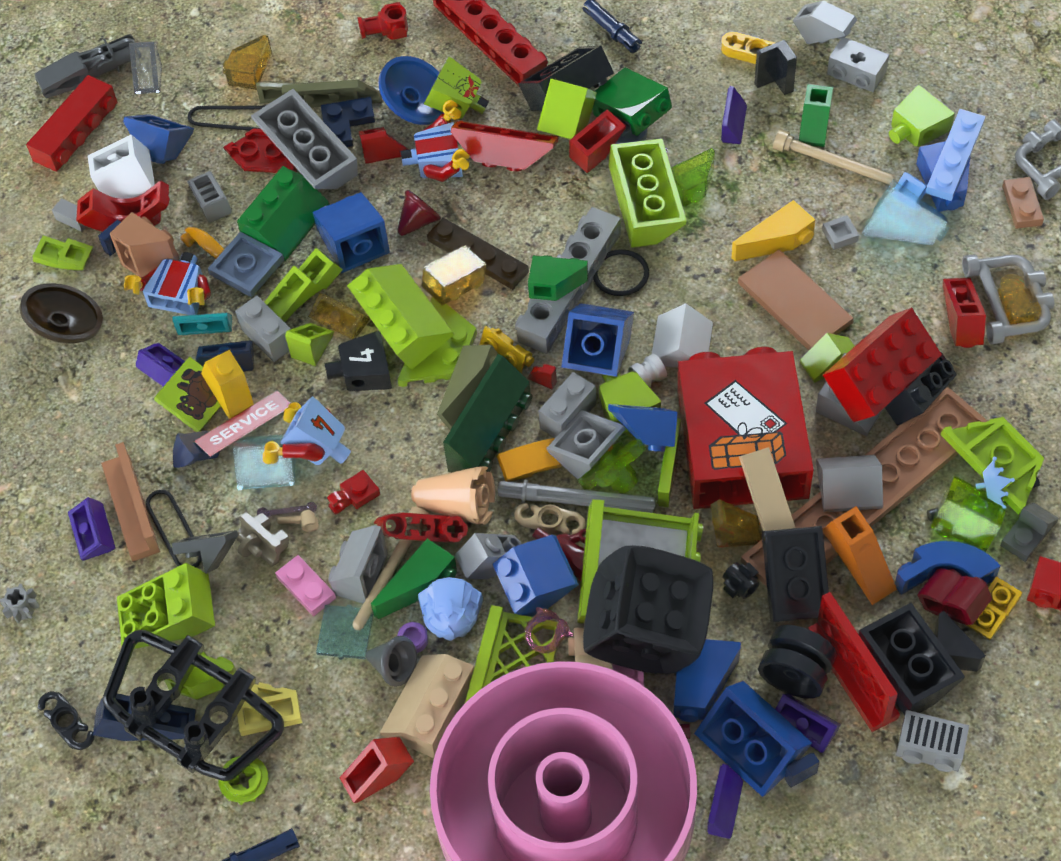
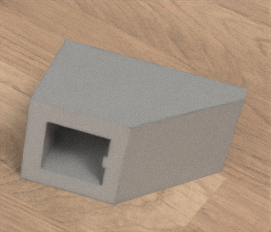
M825 1L804 5L793 19L795 26L807 45L817 42L821 44L830 39L846 37L850 34L851 28L857 21L854 15Z
M474 533L454 556L467 579H489L497 575L492 564L512 547L522 543L515 535Z

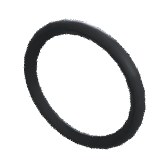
M626 249L608 252L604 260L614 255H628L636 258L643 266L644 276L634 288L616 291L605 287L601 283L597 270L593 276L596 286L601 291L613 296H627L642 289L647 283L650 271L646 260L640 254Z

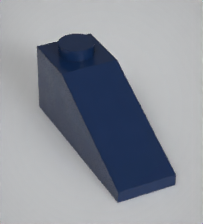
M117 693L115 699L131 714L130 696ZM102 697L96 708L94 736L120 741L147 740L144 737L139 740L126 732L124 725L104 706ZM171 704L152 728L171 740L184 739V728L189 722L195 721L196 709Z

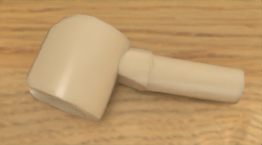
M311 510L301 512L300 516L277 518L278 524H302V529L306 532L316 531L319 528L318 518Z

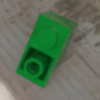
M807 84L799 135L800 142L811 146L825 147L833 87Z
M533 255L528 278L529 298L557 301L588 281V261L577 258L566 259L548 255Z

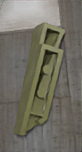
M358 79L316 83L260 81L256 83L260 104L271 103L291 89H294L311 108L371 97L372 103H382L379 86H369Z

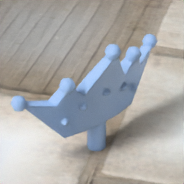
M994 456L993 461L983 471L984 482L977 483L976 489L986 488L987 498L1001 505L1003 509H1006V505L1003 504L1001 498L1008 496L1009 493L1002 491V489L1010 482H1014L1015 479L999 475L1000 472L1004 471V468L995 467L997 457Z

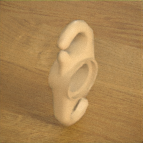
M527 503L520 504L514 513L515 520L522 527L535 530L540 527L550 535L558 532L569 534L570 530L567 527V523L574 520L579 523V526L572 531V535L586 528V521L578 512L561 509L552 504L543 507L532 505L533 516L530 518L522 517V512L529 508ZM547 514H554L558 517V521L553 525H546L542 522V518Z

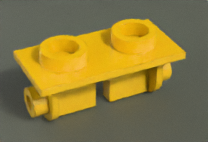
M484 326L479 345H492L497 353L504 356L521 374L523 367H530L535 360L530 351L525 350L519 344L513 346L514 341L505 335L499 328L490 329Z

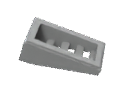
M211 171L187 181L209 223L232 213L229 202Z

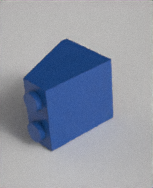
M362 192L348 196L341 201L324 206L313 212L316 229L335 263L343 269L341 274L390 253L384 219Z
M582 303L569 311L561 368L617 377L631 338L634 312Z

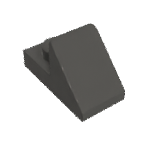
M1033 502L1022 509L1018 521L1003 538L1000 546L1026 562L1059 518Z
M237 530L183 538L171 543L173 554L185 553L186 558L201 555L204 572L207 574L220 566L238 537Z

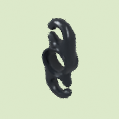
M54 691L47 692L40 697L38 709L40 711L44 710V716L50 720L55 731L68 746L80 751L87 749L94 741L93 731H88V725L82 722L80 715L61 693ZM48 700H57V705L53 710H44L45 703ZM65 714H72L74 716L72 724L68 727L58 726L61 716ZM88 731L84 742L78 743L75 741V736L78 732Z

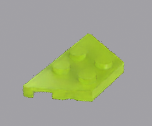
M435 295L432 296L430 302L455 335L414 369L411 370L404 363L397 379L398 386L405 387L407 382L424 380V384L436 382L440 379L450 380L463 346L473 345L477 335L476 327Z
M1004 417L990 419L987 422H971L966 427L952 429L951 426L945 427L940 435L983 479V471L993 461V457H997L995 467L1004 468V471L1000 472L999 475L1015 479L1014 482H1010L1002 489V491L1009 493L1008 496L1002 498L1020 515L1022 509L1027 504L1026 502L1044 457Z

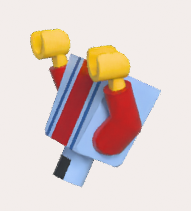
M453 100L446 101L443 105V112L445 114H441L430 126L414 134V149L400 151L403 166L418 164L420 177L431 178L444 182L450 177H463L462 170L469 168V162L466 159H469L470 155L463 149L458 148L457 140L451 134V127L454 125L451 119L458 120L461 117V111L457 108L458 104Z
M183 252L179 261L171 259L162 260L158 267L144 277L127 275L124 279V290L133 289V293L139 295L140 291H142L148 307L186 315H197L199 304L205 305V301L211 296L208 280L202 275L200 266L196 264L197 257L190 252Z
M312 396L302 407L299 403L292 402L284 410L283 420L290 423L280 442L283 446L279 447L278 443L274 441L267 442L264 447L262 460L266 464H275L279 460L280 455L283 458L306 459L315 465H320L331 456L338 463L342 464L351 453V450L339 442L345 431L344 425L332 415L328 408H325Z

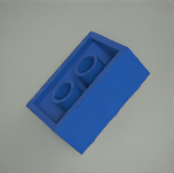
M744 681L724 689L694 733L762 797L785 777L787 766L802 758L812 744L808 738Z

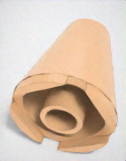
M479 466L420 479L412 487V501L423 510L445 516H459L463 521L485 525L490 521L493 511H488L489 502L495 503V484L492 472H486L488 469L486 466Z

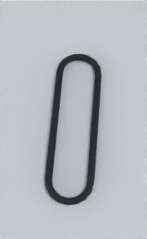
M156 490L147 497L146 508L175 564L180 566L182 564L177 556L173 554V549L151 509L150 500L152 497L158 494L167 495L189 537H194L172 494L166 490ZM201 555L192 566L198 567L202 562Z

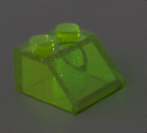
M954 476L934 514L930 528L934 529L938 535L944 538H951L986 552L1001 528L1006 509L988 499L987 492L976 489V486Z

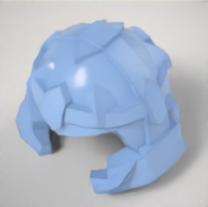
M448 577L432 582L428 588L418 594V600L426 627L436 634L437 637H443L446 640L452 641L457 637L466 636L471 631L477 621V614L480 612L483 596L480 591L473 588L470 583L463 579Z

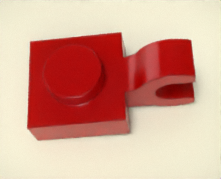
M361 470L340 484L341 491H335L327 497L330 502L328 507L334 514L340 513L351 504L357 510L378 497L380 489L368 474Z

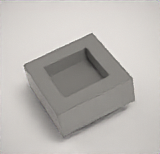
M848 215L823 223L822 231L833 250L858 242L859 234Z

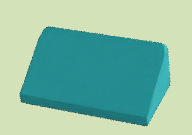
M229 313L172 317L178 335L232 332L233 317Z

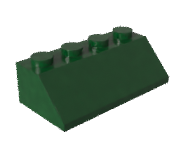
M497 354L443 441L448 472H456L479 466L488 467L486 472H490L495 455L503 451L506 437L510 431L513 432L517 428L523 409L527 410L532 402L533 395L530 392V382L500 354Z

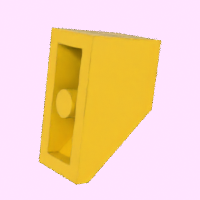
M230 350L205 362L201 374L229 419L254 405L245 374Z

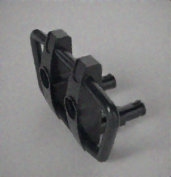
M147 630L133 631L125 638L103 695L104 706L124 725L126 732L139 740L144 737L177 758V764L189 772L194 773L197 771L202 775L221 781L234 779L281 737L284 731L283 718L280 713L251 690L256 682L255 676L241 667L234 675L228 673L201 656L205 648L204 644L189 635L178 645ZM139 642H144L171 656L154 674L146 691L145 687H137L131 691L130 708L132 713L129 714L115 698L135 645ZM196 666L225 686L213 702L206 707L201 720L191 721L185 726V746L183 748L152 727L171 703L180 696L184 684ZM165 679H171L176 682L175 686L168 691L161 690L159 684ZM245 701L271 722V730L228 768L225 769L204 761L224 734L232 728L233 721ZM222 711L228 716L227 720L221 724L212 722L210 718L215 712Z

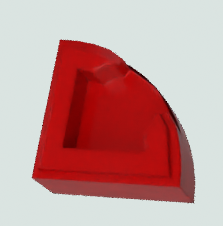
M544 364L543 367L535 366L528 375V380L553 390L557 383L556 367Z

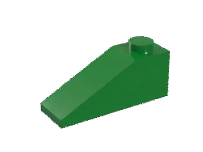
M426 539L371 602L374 617L381 619L418 602V594L438 579L455 578L457 574L455 556L429 539Z

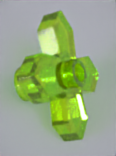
M639 439L632 440L625 446L622 442L613 444L598 460V464L587 471L577 482L584 490L591 489L599 484L600 487L610 486L620 494L628 492L638 482V478L635 476L636 471L629 463L636 460L646 450V447Z

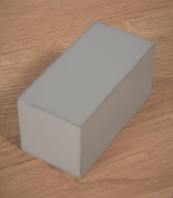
M61 198L52 209L55 219L82 232L86 226L76 222L77 205Z

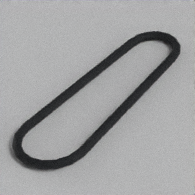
M266 105L196 106L189 111L188 120L195 126L247 131L253 128L261 129L257 127L195 122L191 116L195 111L201 109H262Z

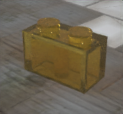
M464 245L423 268L421 286L443 306L452 300H457L466 292L480 287L484 283L486 264Z

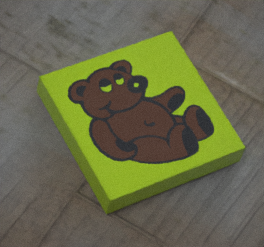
M188 357L157 393L154 401L195 432H199L218 412L221 405L201 374L203 366L191 357Z

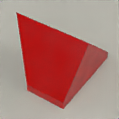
M384 127L358 131L365 164L401 157L400 151L408 150L407 147L387 134Z

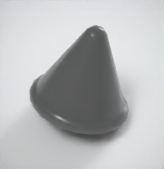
M396 636L390 641L368 650L365 655L366 659L380 673L384 681L394 687L405 684L417 664L415 645L405 636Z

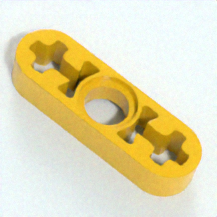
M728 32L722 37L721 51L727 57L756 64L757 54L751 53L750 50L753 48L762 49L775 44V42L738 32Z

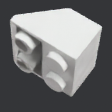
M132 135L88 155L91 178L98 191L106 195L123 199L134 198L142 195L155 185L149 149Z

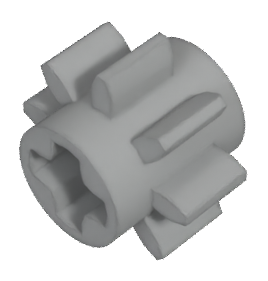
M22 584L11 589L7 588L4 598L0 599V603L4 607L2 612L8 619L13 616L17 623L27 618L32 619L34 609L39 608V604L35 599L37 595L31 588L26 591Z

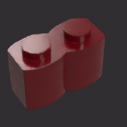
M937 569L917 594L926 611L937 616L945 611L952 620L964 625H973L993 599L984 580L979 577L962 576L953 569Z

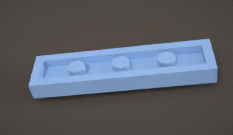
M962 109L959 110L927 185L926 194L952 201L983 127L985 116Z

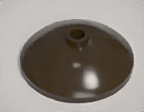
M46 283L36 285L24 293L19 306L23 321L32 331L47 340L57 343L74 344L87 341L97 335L103 322L100 307L89 295L79 289L63 284Z

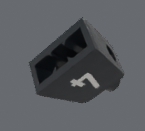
M380 331L341 343L338 346L341 360L324 363L327 379L344 376L348 391L392 389Z

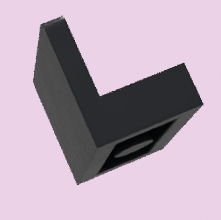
M785 40L757 51L754 81L757 88L775 82L784 95L794 92L797 56Z

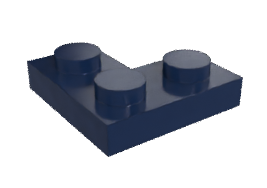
M371 97L321 105L323 122L346 147L353 146L350 127L375 123Z

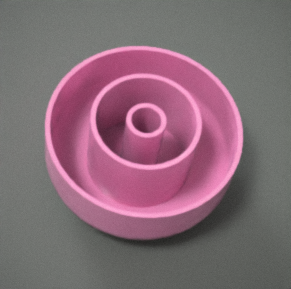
M549 662L524 667L492 681L462 706L447 726L434 756L430 779V800L438 839L446 861H684L694 832L697 775L691 748L681 726L665 704L651 691L637 681L609 668L581 662Z

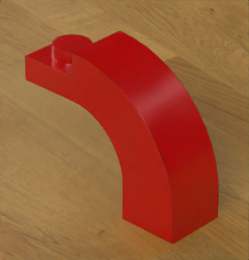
M160 180L142 195L127 199L111 197L93 188L77 201L76 222L98 231H104L117 219L122 222L132 212L140 218H147L153 226H156L161 222V211H164L169 205V185Z

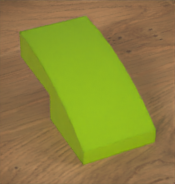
M43 235L33 254V262L60 269L84 270L93 251V246L67 238L65 243Z

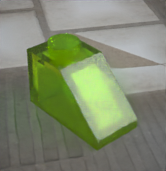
M713 148L671 167L683 207L691 203H697L706 197L714 170L715 150Z

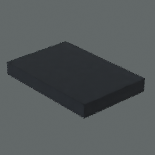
M822 526L761 531L770 622L818 618L822 595L829 593Z

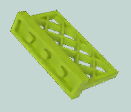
M491 605L465 703L489 683L508 674L521 664L525 667L530 666L527 661L540 653L547 661L546 663L554 662L563 623L503 611V607ZM508 623L521 624L525 632L511 639L506 632ZM542 629L553 630V638L542 645L534 635ZM530 637L537 648L523 656L516 644ZM512 648L519 659L504 666L499 659L500 654Z

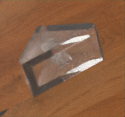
M155 41L129 43L134 94L159 93L161 88L162 62Z

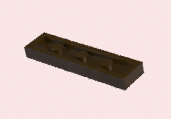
M444 217L427 234L428 242L512 290L529 273V266Z

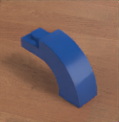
M937 541L922 545L914 550L912 561L905 563L898 569L895 585L897 591L903 595L930 579L937 569H953L962 576L979 577L989 584L997 577L1000 565L989 554L972 545L956 541Z

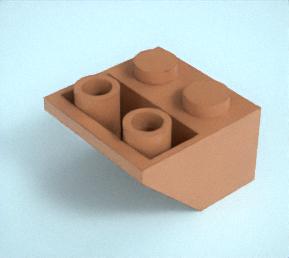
M131 212L110 232L121 265L139 277H144L158 267L164 259L179 261V254L175 250L172 235L164 229L159 230L145 217L140 218Z

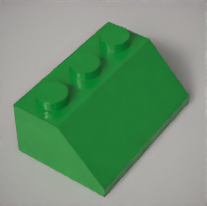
M282 166L240 216L237 224L240 232L282 253L284 261H286L315 225L313 212L330 205V203L317 189L312 187L303 175Z

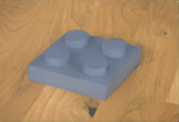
M240 232L209 266L208 271L209 275L252 298L282 264L284 257L282 253Z

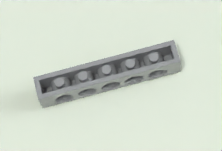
M591 207L586 216L583 215L581 217L576 233L569 236L562 255L558 254L556 258H581L580 260L588 261V281L557 301L530 298L527 311L524 315L521 314L515 324L519 343L548 354L568 321L569 311L578 305L591 284L595 272L600 269L607 253L611 251L621 235L620 217Z

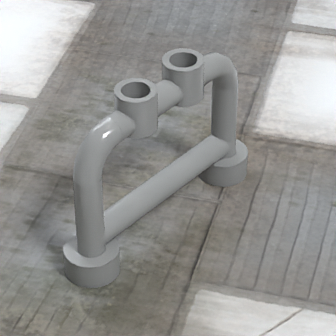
M1055 119L1050 120L1043 129L1045 133L1038 135L1035 131L1028 132L1023 138L1024 144L1015 153L1016 163L1038 185L1037 192L1045 200L1054 197L1061 188V184L1057 181L1061 177V165L1042 174L1026 158V155L1030 152H1039L1046 143L1052 140L1056 142L1061 139V124Z
M976 254L963 256L962 269L965 277L980 275L996 321L988 322L986 325V335L991 345L1003 343L1007 336L1044 330L1049 325L1051 320L1050 309L1054 308V297L1051 292L1043 293L1041 289L1046 284L1043 270L1035 271L1030 261L1019 255H1004L978 259ZM1011 265L1022 269L1025 287L1030 289L1032 294L1033 308L1035 311H1038L1040 316L1037 321L1009 324L989 269Z

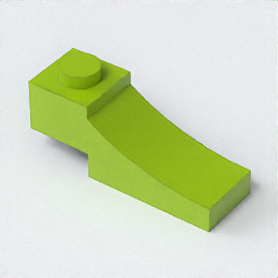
M315 248L300 268L296 266L291 268L264 303L286 322L309 298L322 289L326 290L343 269L325 253Z

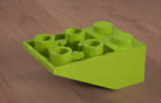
M188 563L182 564L117 596L121 645L125 638L136 630H147L169 641L185 639L187 635L194 637L215 627L209 574ZM139 642L135 645L134 649L151 645Z

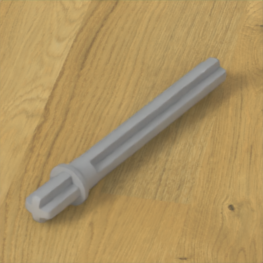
M524 480V483L501 481L498 484V496L522 499V503L528 500L590 506L592 499L604 500V507L653 513L656 507V499L654 497L543 486L528 483V480Z

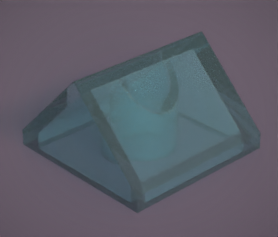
M285 434L244 437L235 442L233 456L238 490L295 485V458H283V456L279 455V460L275 464H266L262 460L265 444L269 441H274L278 443L279 447H282L283 445L280 442Z

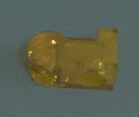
M1016 274L1003 276L998 289L1009 324L1037 321L1040 318L1042 309L1038 301L1030 303L1024 291V280Z

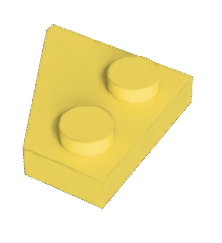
M260 682L258 685H253L251 690L280 713L284 721V727L302 723L296 690L283 687L274 688L269 684ZM246 701L244 702L237 714L241 736L271 730V722Z

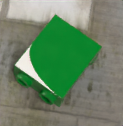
M625 67L610 78L607 83L595 90L597 94L592 110L596 117H599L602 112L609 110L613 115L627 121L630 124L632 134L638 136L672 108L668 87Z

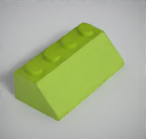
M663 139L612 144L609 156V169L630 246L633 248L656 245L682 228L687 222Z
M402 264L367 268L347 285L396 355L411 370L455 335Z

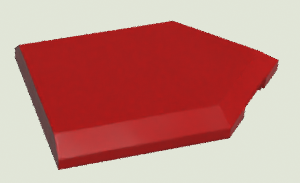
M253 128L245 133V137L235 143L230 142L223 147L244 171L277 173L284 166L297 172L296 167L262 129Z

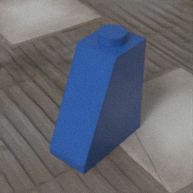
M946 141L919 147L916 164L926 185L929 183ZM970 158L952 201L931 195L938 212L956 210L964 206L968 188Z
M706 639L698 659L676 673L675 718H680V720L685 722L704 720L739 662L741 642Z

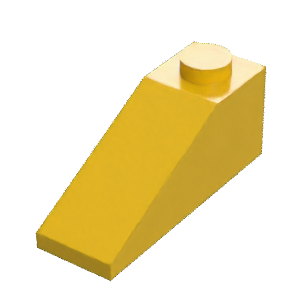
M793 200L733 241L731 258L734 261L770 255L777 250L781 252L791 251L801 244H807L814 236L815 219Z

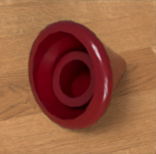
M406 190L397 232L401 236L407 235L435 221H440L441 216L416 194Z

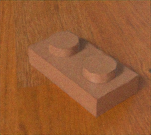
M1024 177L1004 180L1002 188L1015 229L1042 226L1044 217L1031 178Z

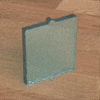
M350 604L346 607L325 605L316 654L335 656L339 660L344 659V657L366 659L365 655L368 649L373 612L364 628L356 630L353 628V621L361 608H354Z

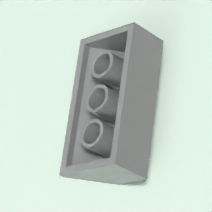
M291 89L251 115L253 121L314 189H338L358 175L357 158L294 89Z

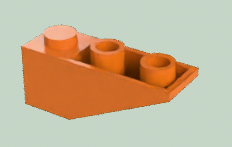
M857 506L834 519L823 528V533L872 605L897 590L874 531Z

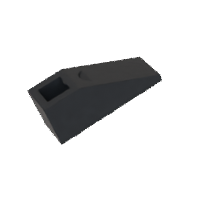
M942 352V355L885 407L897 426L924 413L956 377L957 373L954 371L951 362L945 358Z

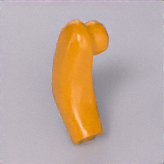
M187 227L185 229L186 233L180 237L187 247H191L196 242L215 259L224 251V248L210 234L195 227Z

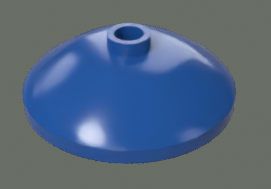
M411 56L396 57L386 63L379 75V90L386 105L397 116L410 123L429 125L441 114H445L424 104L440 73L436 68L422 59Z

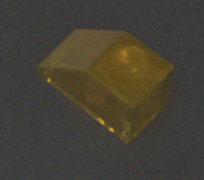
M262 35L232 49L229 58L223 63V74L226 75L229 86L257 90L256 83L261 81L272 55L268 36Z

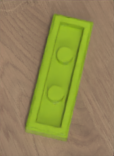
M677 418L675 447L666 446L663 455L657 502L661 507H669L680 439V418Z

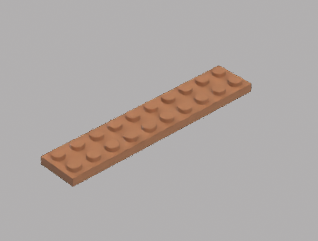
M949 387L940 393L924 413L904 422L865 454L875 455L882 464L883 508L859 510L870 527L959 454L940 435L945 427L951 426L952 429L966 427L971 422L988 421ZM819 492L791 516L795 528L822 526L824 528L847 511L824 513L821 492ZM823 533L827 565L838 553ZM760 540L741 556L740 562L744 565L749 562L759 572L756 575L758 579L767 587L763 543Z

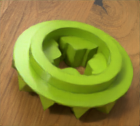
M240 756L234 757L231 760H229L223 766V768H228ZM258 758L242 771V774H245L247 778L252 776L248 780V789L243 787L242 784L236 785L240 782L239 774L230 781L218 780L220 791L229 802L233 801L242 805L249 801L255 802L258 796L265 794V788L269 782L268 771L264 763Z

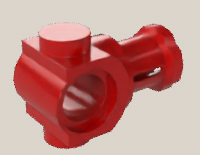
M400 2L384 5L381 11H378L377 16L368 18L357 17L362 39L368 35L378 33L391 40L407 37V14L405 7Z

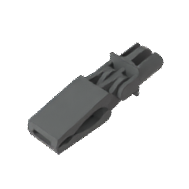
M131 34L109 43L103 39L104 44L81 53L75 51L34 73L35 80L39 84L43 96L47 99L75 90L87 75L96 78L114 69L120 72L118 66L141 56V51Z

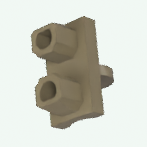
M247 512L240 515L241 527L236 538L240 542L238 553L243 557H248L251 554L256 558L261 556L272 567L278 564L280 553L288 547L289 536L282 530L274 534L269 533L271 522L263 513L251 517Z

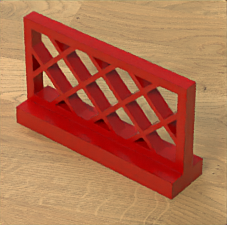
M831 592L822 595L818 621L816 624L808 627V630L818 633L835 647L838 655L831 670L871 732H874L899 719L900 713L894 706L898 693Z

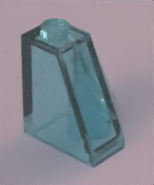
M893 179L877 202L872 218L868 219L863 226L862 234L869 237L933 245L936 239L941 241L948 232L949 227L946 226L948 218Z

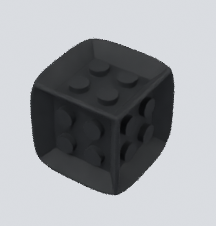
M628 545L617 549L600 563L593 578L583 632L584 652L596 659L646 673L672 674L689 666L700 656L707 636L713 596L712 569L696 560L651 547Z

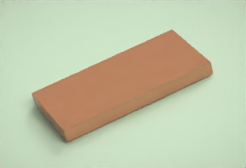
M777 250L738 278V284L808 350L826 333L837 335L853 324V317L780 250Z

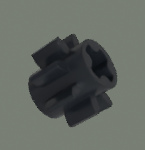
M736 562L722 576L725 580L723 590L732 599L736 596L746 599L759 587L758 577L756 576L759 572L749 562L746 565Z

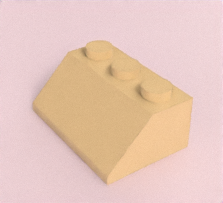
M448 654L422 655L380 731V735L386 738L400 737L405 746L434 758L447 726L466 701L474 665Z

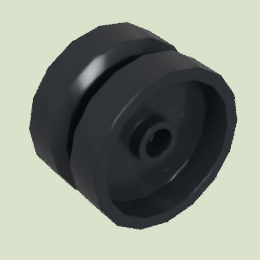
M795 625L775 627L768 643L769 650L765 651L758 667L760 676L776 689L792 696L807 699L820 697L828 679L826 674L830 673L838 655L835 647L818 633Z

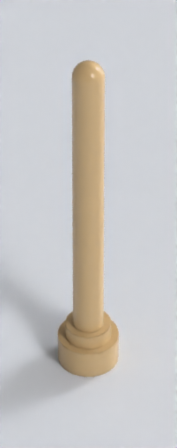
M779 129L773 143V149L781 152L786 150L789 152L791 149L892 185L896 180L895 176L890 173L794 140V136H791L790 132Z
M412 507L409 513L429 514L419 507ZM420 519L419 524H407V529L419 530V533L427 528V525L422 524V519ZM399 540L353 621L354 629L361 630L364 628L373 612L371 602L389 583L413 540Z

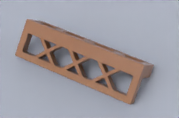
M124 442L115 445L119 457L102 462L101 464L130 558L134 562L159 553L160 549L131 458Z

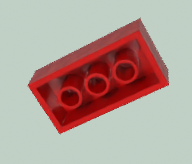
M911 307L886 318L827 370L823 377L854 423L876 416L942 354Z

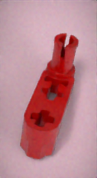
M399 512L386 514L374 521V524L382 527L384 536L400 540L425 541L429 539L432 542H460L468 532L467 524L459 516ZM420 519H422V524L427 525V530L422 531L420 536L419 530L407 529V524H419ZM386 522L388 525H391V528L386 529ZM447 526H454V533H448Z

